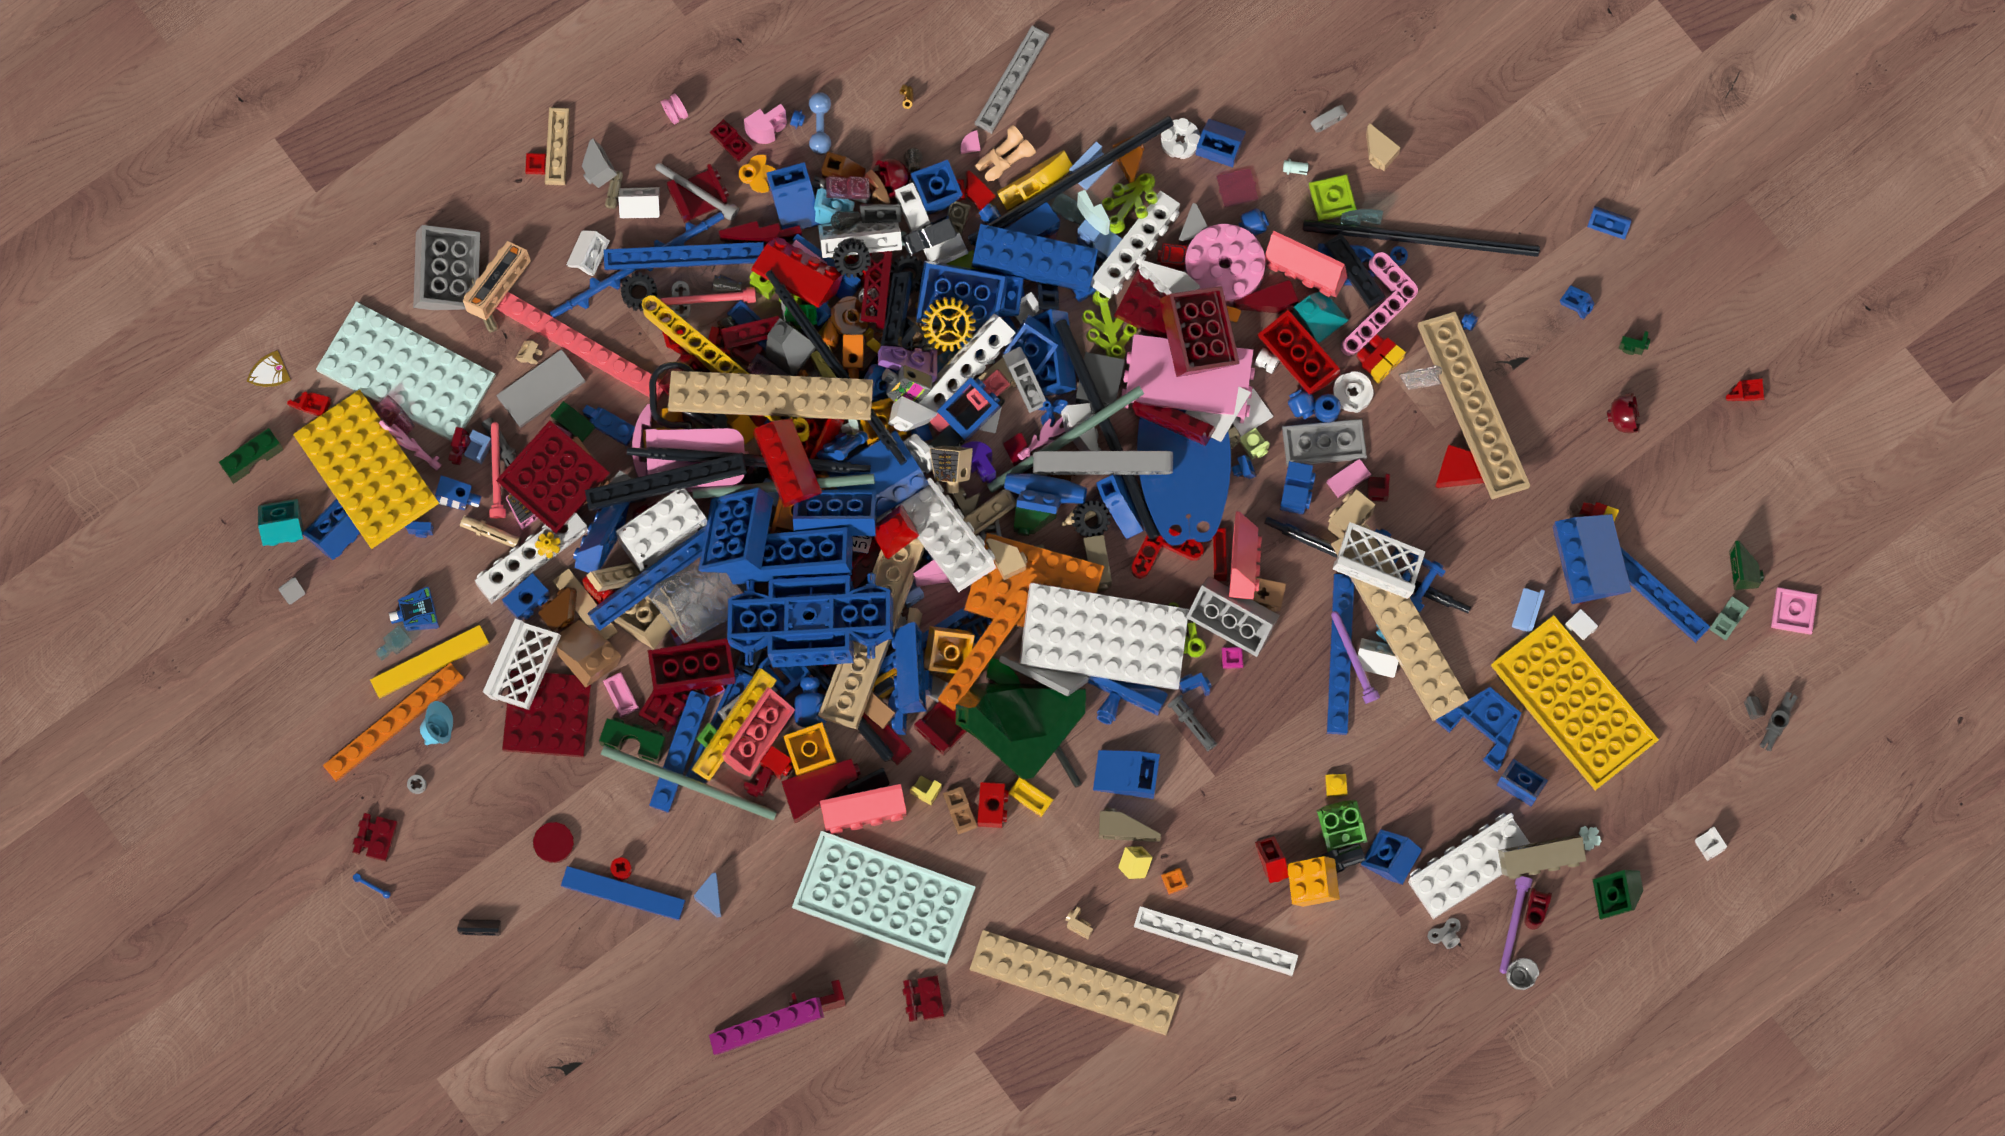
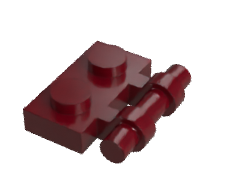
M653 690L641 709L639 716L656 726L661 719L664 720L665 724L662 729L669 732L672 726L675 727L677 724V718L681 711L684 710L689 696L682 694L680 699L674 697L676 693L654 696ZM672 704L675 707L671 714L668 715L665 711Z
M364 813L362 820H359L358 823L359 831L357 837L353 840L354 848L352 853L360 855L361 849L366 848V857L387 862L398 822L377 816L375 824L370 823L371 815ZM367 830L373 831L370 842L364 840Z
M938 975L918 978V987H912L911 980L903 981L904 989L902 991L903 996L906 997L907 1007H905V1011L909 1016V1022L918 1021L916 1013L922 1012L924 1020L944 1017ZM920 994L921 1005L916 1006L914 995Z

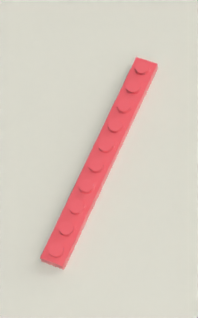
M507 292L495 308L649 397V381L652 375L649 372ZM659 378L656 382L657 402L664 393V390L658 385L661 381Z

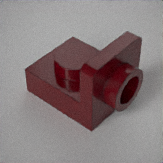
M764 767L763 771L757 774L755 779L756 786L745 782L744 788L747 790L746 793L754 797H758V795L764 797L773 777L772 770Z

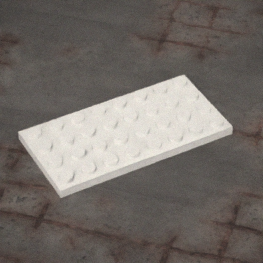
M1030 583L1019 664L1178 690L1187 627L1186 616L1189 609Z

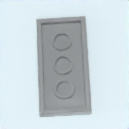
M561 349L496 396L521 428L585 383V379Z
M1362 419L1282 426L1286 467H1288L1289 461L1309 465L1367 459Z
M1022 641L1004 652L999 659L1001 663L1066 696L1075 692L1089 680L1088 675L1020 665Z

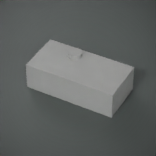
M1208 577L1202 584L1186 616L1187 619L1256 657L1264 648L1280 615L1251 599L1229 597V587L1211 577Z

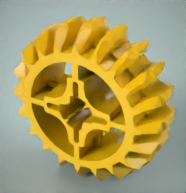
M943 297L944 304H941L938 299L935 300L938 306L934 307L930 304L929 307L932 311H924V314L929 316L928 318H922V322L927 323V325H923L921 328L922 330H928L924 333V337L931 336L928 343L932 344L936 341L934 346L936 349L942 344V351H946L947 345H949L950 351H954L953 345L955 344L958 349H961L962 347L959 342L963 341L967 345L968 341L965 337H973L968 331H975V327L970 324L975 323L976 320L974 318L969 319L974 313L972 311L966 312L969 308L967 304L961 308L962 300L955 304L954 297H951L950 303H948L946 297ZM947 308L958 310L950 316H945L940 312ZM963 315L965 325L961 333L956 325L960 320L959 318ZM937 316L941 324L934 333L932 323L934 317ZM942 317L945 320H948L949 322L950 320H953L951 324L953 325L952 327L955 329V331L952 328H944L946 325ZM948 332L956 336V338L951 340L939 338Z

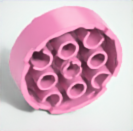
M1218 224L1202 230L1193 238L1186 252L1184 270L1185 273L1200 285V289L1222 286L1226 306L1232 307L1234 300L1254 293L1260 287L1265 270V255L1259 241L1246 229L1232 224ZM1225 263L1229 265V268H1222L1220 265Z

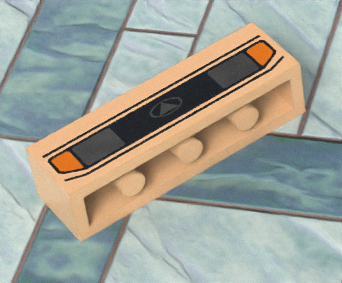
M507 241L498 250L496 257L487 265L484 273L477 278L472 289L465 294L463 303L467 312L484 320L489 318L531 262L526 249Z

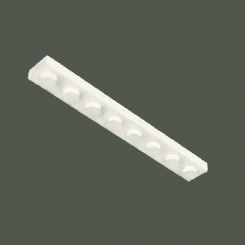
M1141 906L1134 924V928L1290 976L1293 975L1298 958L1297 954Z

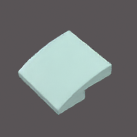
M1086 190L1079 192L1077 207L1084 218L1102 234H1109L1110 220L1102 204L1094 207Z

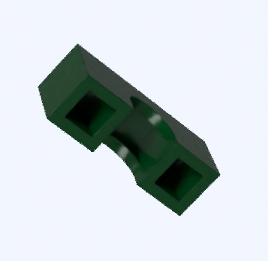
M268 428L219 461V464L234 484L250 473L249 469L255 463L263 459L266 461L270 460L282 452L283 448Z
M613 717L612 720L606 719L599 743L601 746L605 745L620 751L622 744L626 740L635 739L640 743L638 750L639 758L658 764L666 744V739L663 733L651 730L649 732L643 730L644 727L638 724L630 726L624 724L623 720Z

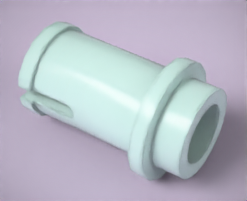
M1288 159V161L1284 160L1283 172H1286L1288 175L1289 173L1307 175L1308 163L1291 161V159Z

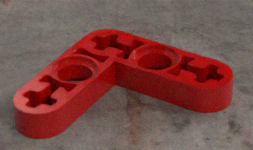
M1169 528V533L1172 536H1178L1179 534H1181ZM1146 535L1133 561L1131 571L1133 576L1138 579L1147 577L1162 547L1189 560L1197 561L1203 556V545L1194 539L1186 540L1185 542H1188L1187 547L1193 549L1196 546L1198 547V552H1200L1192 555L1191 550L1188 548L1185 549V552L1182 551L1185 542L1179 547H1173L1162 536H1159L1155 544L1148 541L1149 538ZM1147 546L1153 547L1155 550L1154 555L1146 556L1143 552L1144 548ZM1144 559L1146 561L1144 570L1146 571L1138 573L1136 566L1139 567Z

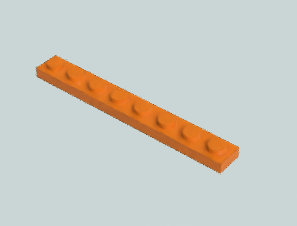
M1030 567L940 694L938 701L951 710H956V704L971 689L1026 611L1029 584L1044 585L1048 580L1047 577Z
M449 663L327 761L323 767L336 782L339 781L426 711L430 703L438 701L464 680L463 676L452 663Z

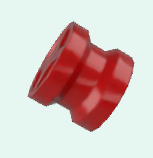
M618 857L612 861L610 869L615 879H628L632 873L630 862L623 857Z

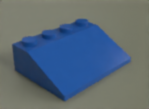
M925 261L916 322L927 324L922 322V318L929 317L924 314V311H932L929 307L930 304L937 307L938 305L935 300L938 299L941 304H944L943 297L947 298L948 303H950L951 297H954L955 304L962 300L961 308L967 304L969 308L966 312L972 311L974 313L969 319L974 318L976 320L975 323L970 324L975 327V331H969L977 332L993 314L999 315L1005 275ZM947 308L940 312L945 316H950L958 310ZM962 315L956 325L958 330L964 329L965 321ZM935 316L932 325L940 326L941 322ZM942 317L946 325L945 327L954 329L951 324L953 320L949 322Z
M896 430L892 431L890 435L898 443L897 447L907 460L904 465L899 464L892 452L888 451L881 442V439L845 460L851 462V464L871 465L870 473L850 472V474L827 472L829 477L874 474L875 484L835 488L836 490H876L877 517L929 486L923 472Z
M760 488L711 498L699 571L738 574L760 571L774 498Z
M1612 514L1574 517L1555 521L1552 528L1571 604L1631 592Z

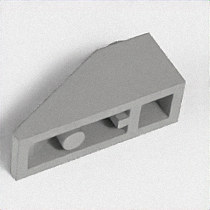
M1021 347L1002 355L1029 413L1043 407L1046 399Z

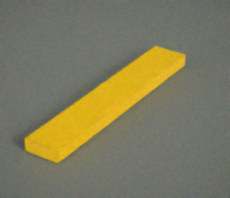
M478 625L370 679L380 699L488 645L489 642L481 626Z
M762 668L757 670L691 769L692 771L710 782L724 761L723 752L767 687L772 688L777 679Z

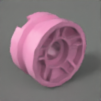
M675 93L670 95L669 99L661 101L664 111L674 125L679 123L680 119L688 117L684 105Z

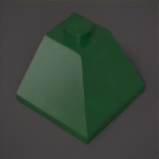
M1016 507L1014 532H1017L1020 536L1034 535L1056 519L1057 513L1052 514Z
M1735 541L1729 551L1734 590L1759 588L1761 582L1764 581L1763 570L1759 569V563L1740 541Z
M1622 870L1593 879L1600 920L1635 910L1643 893L1640 871Z

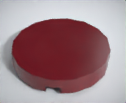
M558 822L546 823L535 832L533 848L537 856L543 861L560 863L566 860L573 851L574 837L570 829L564 824Z

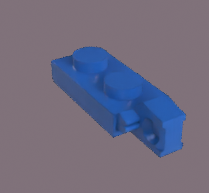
M586 405L582 411L583 415L590 418L589 421L596 427L595 429L628 446L634 434L635 427L600 407L595 410Z

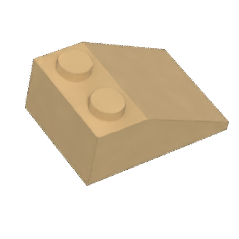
M649 594L616 618L614 622L642 643L655 649L678 621L679 617L668 604Z

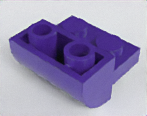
M978 441L968 442L961 446L972 448L971 474L978 470L979 478L982 482L986 481L987 484L996 479V471L991 465L992 450L989 446Z

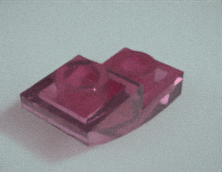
M829 176L826 178V198L868 199L869 178L850 176L847 179Z
M388 394L374 407L375 412L388 423L389 427L395 424L406 435L415 427L406 412Z

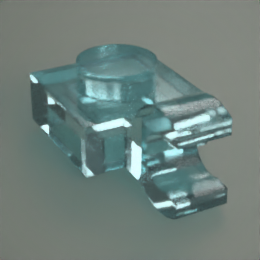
M398 626L383 638L386 644L376 651V655L383 661L392 651L396 655L412 643V640Z

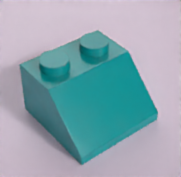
M298 499L258 506V528L263 546H275L279 543H292L303 539V526Z

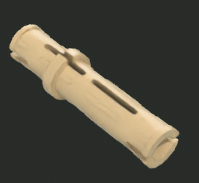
M467 515L463 516L460 527L476 532L478 536L483 535L513 548L518 546L521 537L488 525L484 520L478 521Z

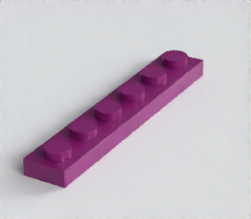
M815 997L710 1034L709 1038L713 1054L719 1055L825 1018L820 998Z

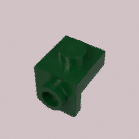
M1644 332L1641 341L1622 336L1618 349L1623 350L1625 354L1642 355L1644 349L1648 350L1651 341V338H1647L1649 332Z

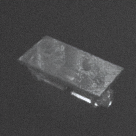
M1433 365L1426 369H1409L1406 373H1400L1399 376L1408 390L1441 385L1438 377L1442 374V368Z

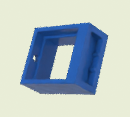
M970 377L937 410L966 441L1001 408L998 404L1000 399L993 392L988 394L984 390L986 385L979 378L975 380ZM973 386L992 406L967 430L948 409Z

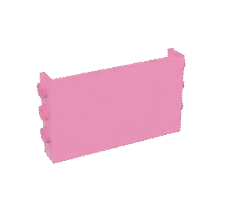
M1134 334L1132 352H1127L1126 364H1130L1129 371L1125 370L1124 382L1127 383V389H1122V396L1140 386L1144 395L1134 401L1144 405L1234 415L1238 387L1251 392L1248 398L1251 399L1253 387L1249 386V380H1254L1255 368H1251L1253 350L1236 348L1240 363L1238 365L1176 377L1168 339ZM1247 400L1237 417H1240V423L1243 424L1245 417H1249L1250 405H1246Z

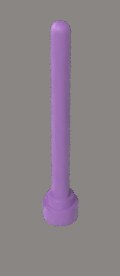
M1333 611L1331 617L1363 687V700L1365 704L1380 698L1377 690L1375 691L1374 687H1371L1339 613Z
M1524 876L1515 880L1517 895L1500 965V972L1502 974L1506 973L1509 966L1525 893L1528 892L1532 885V879Z

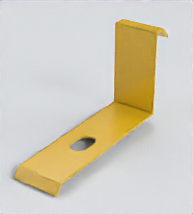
M869 328L863 334L866 336V345L878 354L881 344L873 338L874 330Z

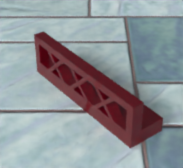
M892 251L874 252L884 254L883 259L878 263L872 259V253H869L871 260L870 266L867 265L868 270L865 274L861 321L875 322L877 329H884ZM877 269L881 274V278L874 282L870 277V273ZM875 287L880 294L872 300L868 295V291ZM872 305L878 311L877 316L865 315L866 310Z
M1134 401L1132 405L1137 416L1204 446L1207 445L1215 431L1213 425L1174 408L1144 405L1137 401Z

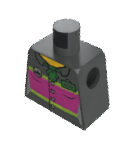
M906 365L901 366L895 373L886 369L882 374V380L887 382L886 394L895 402L903 396L919 403L932 390L931 375Z

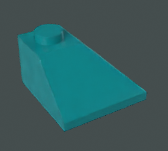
M1320 291L1309 295L1294 306L1293 316L1318 344L1349 321L1333 300L1323 295Z

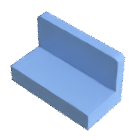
M1095 142L1069 169V175L1104 155L1102 146ZM1113 162L1078 184L1085 190H1088Z
M1527 588L1523 589L1511 627L1529 633L1532 632L1545 590L1541 589L1539 593Z

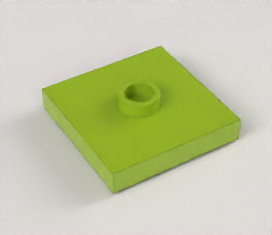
M1347 174L1309 182L1308 186L1318 221L1357 213Z

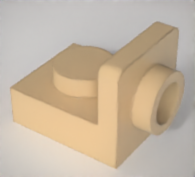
M1077 906L1075 911L1071 909L1066 918V921H1068L1067 928L1089 940L1093 928L1090 927L1091 924L1083 919L1077 920L1081 912V908Z

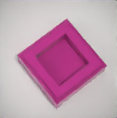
M1222 647L1223 669L1243 668L1242 648Z

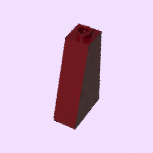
M852 759L781 781L794 823L800 822L821 807L820 801L837 797L847 790L848 784L858 780V776L861 775L858 764H853Z

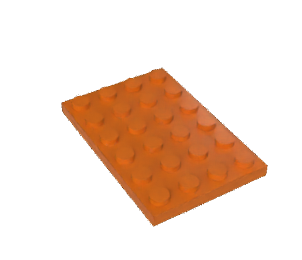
M987 533L984 541V548L986 550L988 549L986 540L989 538L1017 547L1020 553L1023 552L1028 561L1025 564L1026 570L1003 580L996 566V569L972 583L964 611L994 619L1030 567L1048 578L1044 585L1097 594L1104 566ZM1026 611L1019 619L1016 626L1024 628Z

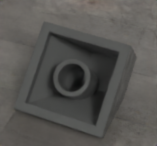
M779 318L768 334L765 356L789 375L796 376L816 348L809 338Z

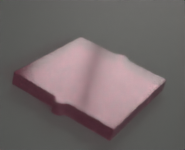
M1250 169L1216 176L1220 189L1218 193L1221 194L1224 208L1258 200L1255 188L1256 182L1253 181Z

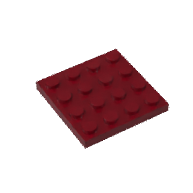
M549 420L496 481L553 532L558 534L587 501L585 490L600 487L611 473Z
M511 670L510 678L512 679L519 675L520 672ZM535 672L525 677L528 684L535 680ZM545 673L529 710L507 703L502 751L584 758L592 684L585 687L575 675ZM522 679L513 683L515 691L524 687ZM510 686L508 689V694L512 693ZM527 691L517 695L519 701L525 703L528 696Z

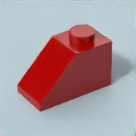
M1275 836L1255 842L1269 883L1280 882L1283 879L1289 878L1286 860Z

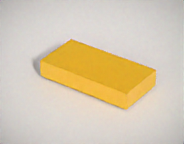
M1020 777L1008 794L1040 817L1044 815L1054 800Z

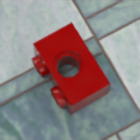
M980 782L978 827L1002 828V823L1007 822V810H1003L1004 802H1008L1009 790H1005V784ZM991 801H996L999 807L992 810L987 805Z

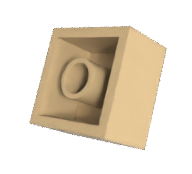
M1357 489L1353 494L1349 492L1342 502L1344 503L1341 508L1336 507L1330 514L1328 530L1339 539L1344 537L1349 522L1363 526L1373 515L1375 504Z

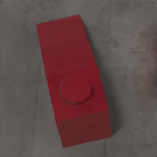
M1287 280L1234 300L1233 307L1239 310L1280 314L1282 312L1285 313L1287 310L1293 312L1294 306L1299 301L1291 281Z

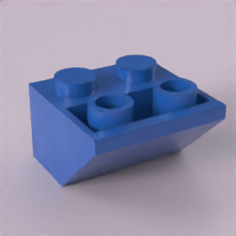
M1208 119L1197 144L1196 155L1233 168L1246 131Z

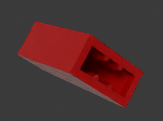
M1448 445L1435 487L1445 488L1484 483L1471 451Z

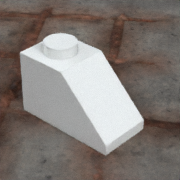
M901 396L893 403L888 424L899 431L907 432L929 423L936 417L937 412Z

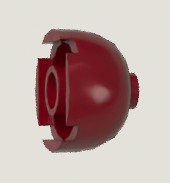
M894 158L881 159L876 162L875 166H878V171H875V174L883 183L889 198L896 197L895 190L909 183L911 178L909 169L901 161Z
M1634 392L1619 395L1611 403V410L1607 411L1608 421L1613 422L1614 427L1619 432H1640V423L1636 424V420H1638L1640 415Z

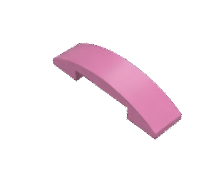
M650 404L646 405L637 420L632 441V447L642 448L643 429H651L652 427ZM633 456L637 476L648 475L647 462H641V456Z

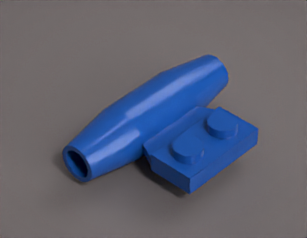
M1007 473L1004 485L1006 490L1020 494L1016 507L1052 514L1057 513L1061 503L1084 504L1087 495V488L1064 479L1037 474Z

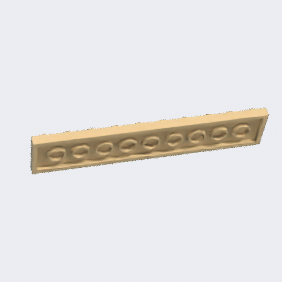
M1456 312L1419 322L1417 327L1491 499L1528 489L1530 483Z
M671 371L668 410L671 412L871 420L873 380Z
M1368 524L1362 526L1370 530ZM1354 530L1350 533L1353 542L1362 539L1358 531ZM1344 537L1331 544L1337 556ZM1375 538L1368 540L1372 549L1380 547ZM1364 542L1355 545L1360 555L1369 552ZM1352 547L1345 549L1344 557L1349 559L1356 557ZM1382 549L1374 552L1379 562L1387 559ZM1371 555L1362 558L1365 565H1375ZM1389 562L1381 565L1385 573L1390 574L1394 572ZM1350 576L1432 721L1469 701L1410 597L1408 599Z
M914 539L889 559L885 557L881 550L872 572L876 574V586L884 587L891 591L894 602L893 633L913 583V573L917 571L925 551V547L919 539ZM891 639L875 647L874 659H872V656L871 659L867 658V647L853 641L854 663L837 664L818 717L858 729Z
M985 930L982 931L970 966L971 971L1163 1035H1167L1179 998L1177 994Z

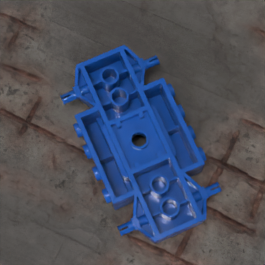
M872 573V580L871 574H867L866 586L854 589L850 575L837 574L835 576L817 575L808 578L797 576L790 579L777 577L769 580V596L756 593L754 591L755 581L747 580L744 593L728 598L727 640L731 648L745 653V665H749V663L753 665L754 652L768 646V657L773 668L854 663L853 641L867 647V658L871 659L872 656V659H874L875 647L889 639H893L894 602L890 589L876 586V574ZM811 612L815 614L814 618L811 620L804 619V616L807 613Z

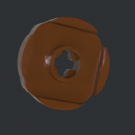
M854 296L840 299L831 308L832 323L837 333L841 336L860 335L866 331L870 323L861 321L862 302ZM869 308L865 312L867 316H871ZM848 312H850L851 315L854 314L855 318L852 319V321H850L847 317Z

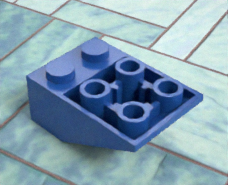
M805 162L766 173L782 230L799 225L801 230L821 225L815 222V197Z
M1098 750L1093 791L1154 799L1160 754L1141 751Z

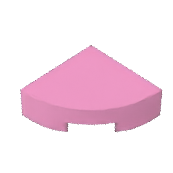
M977 130L965 136L961 143V154L980 151Z

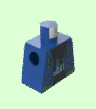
M429 587L400 598L398 600L400 610L389 612L391 623L403 621L406 631L439 628Z

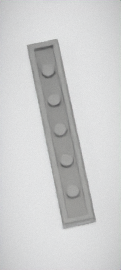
M1033 25L1031 26L975 121L976 126L991 134L994 132L1049 38L1048 33Z

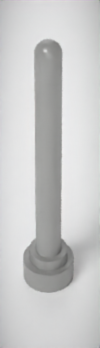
M656 164L655 168L657 171L672 180L674 179L676 183L721 210L724 217L729 221L736 217L739 207L734 204L723 203L663 164Z

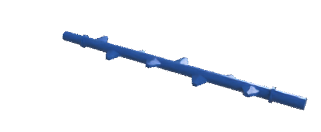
M719 212L709 219L701 221L697 226L687 222L685 233L666 244L655 240L654 247L684 246L685 241L704 230L707 231L709 227L723 220L724 216ZM646 268V270L652 271L653 268ZM638 269L620 270L601 282L593 277L590 278V288L569 301L566 300V303L550 311L551 316L556 318L569 309L572 310L576 305L584 309L589 308L590 297L609 286L617 290L620 289V280Z

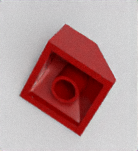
M899 505L876 523V536L874 538L885 557L889 559L920 535L903 505Z

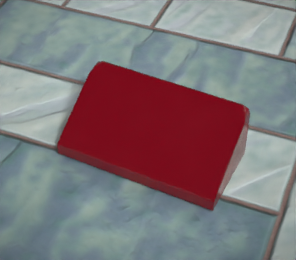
M1018 433L1003 443L1014 466L1024 461L1018 458V453L1029 446L1022 433ZM1031 467L1030 469H1028V470L1025 471L1024 473H1026V474H1032V473H1033V467Z

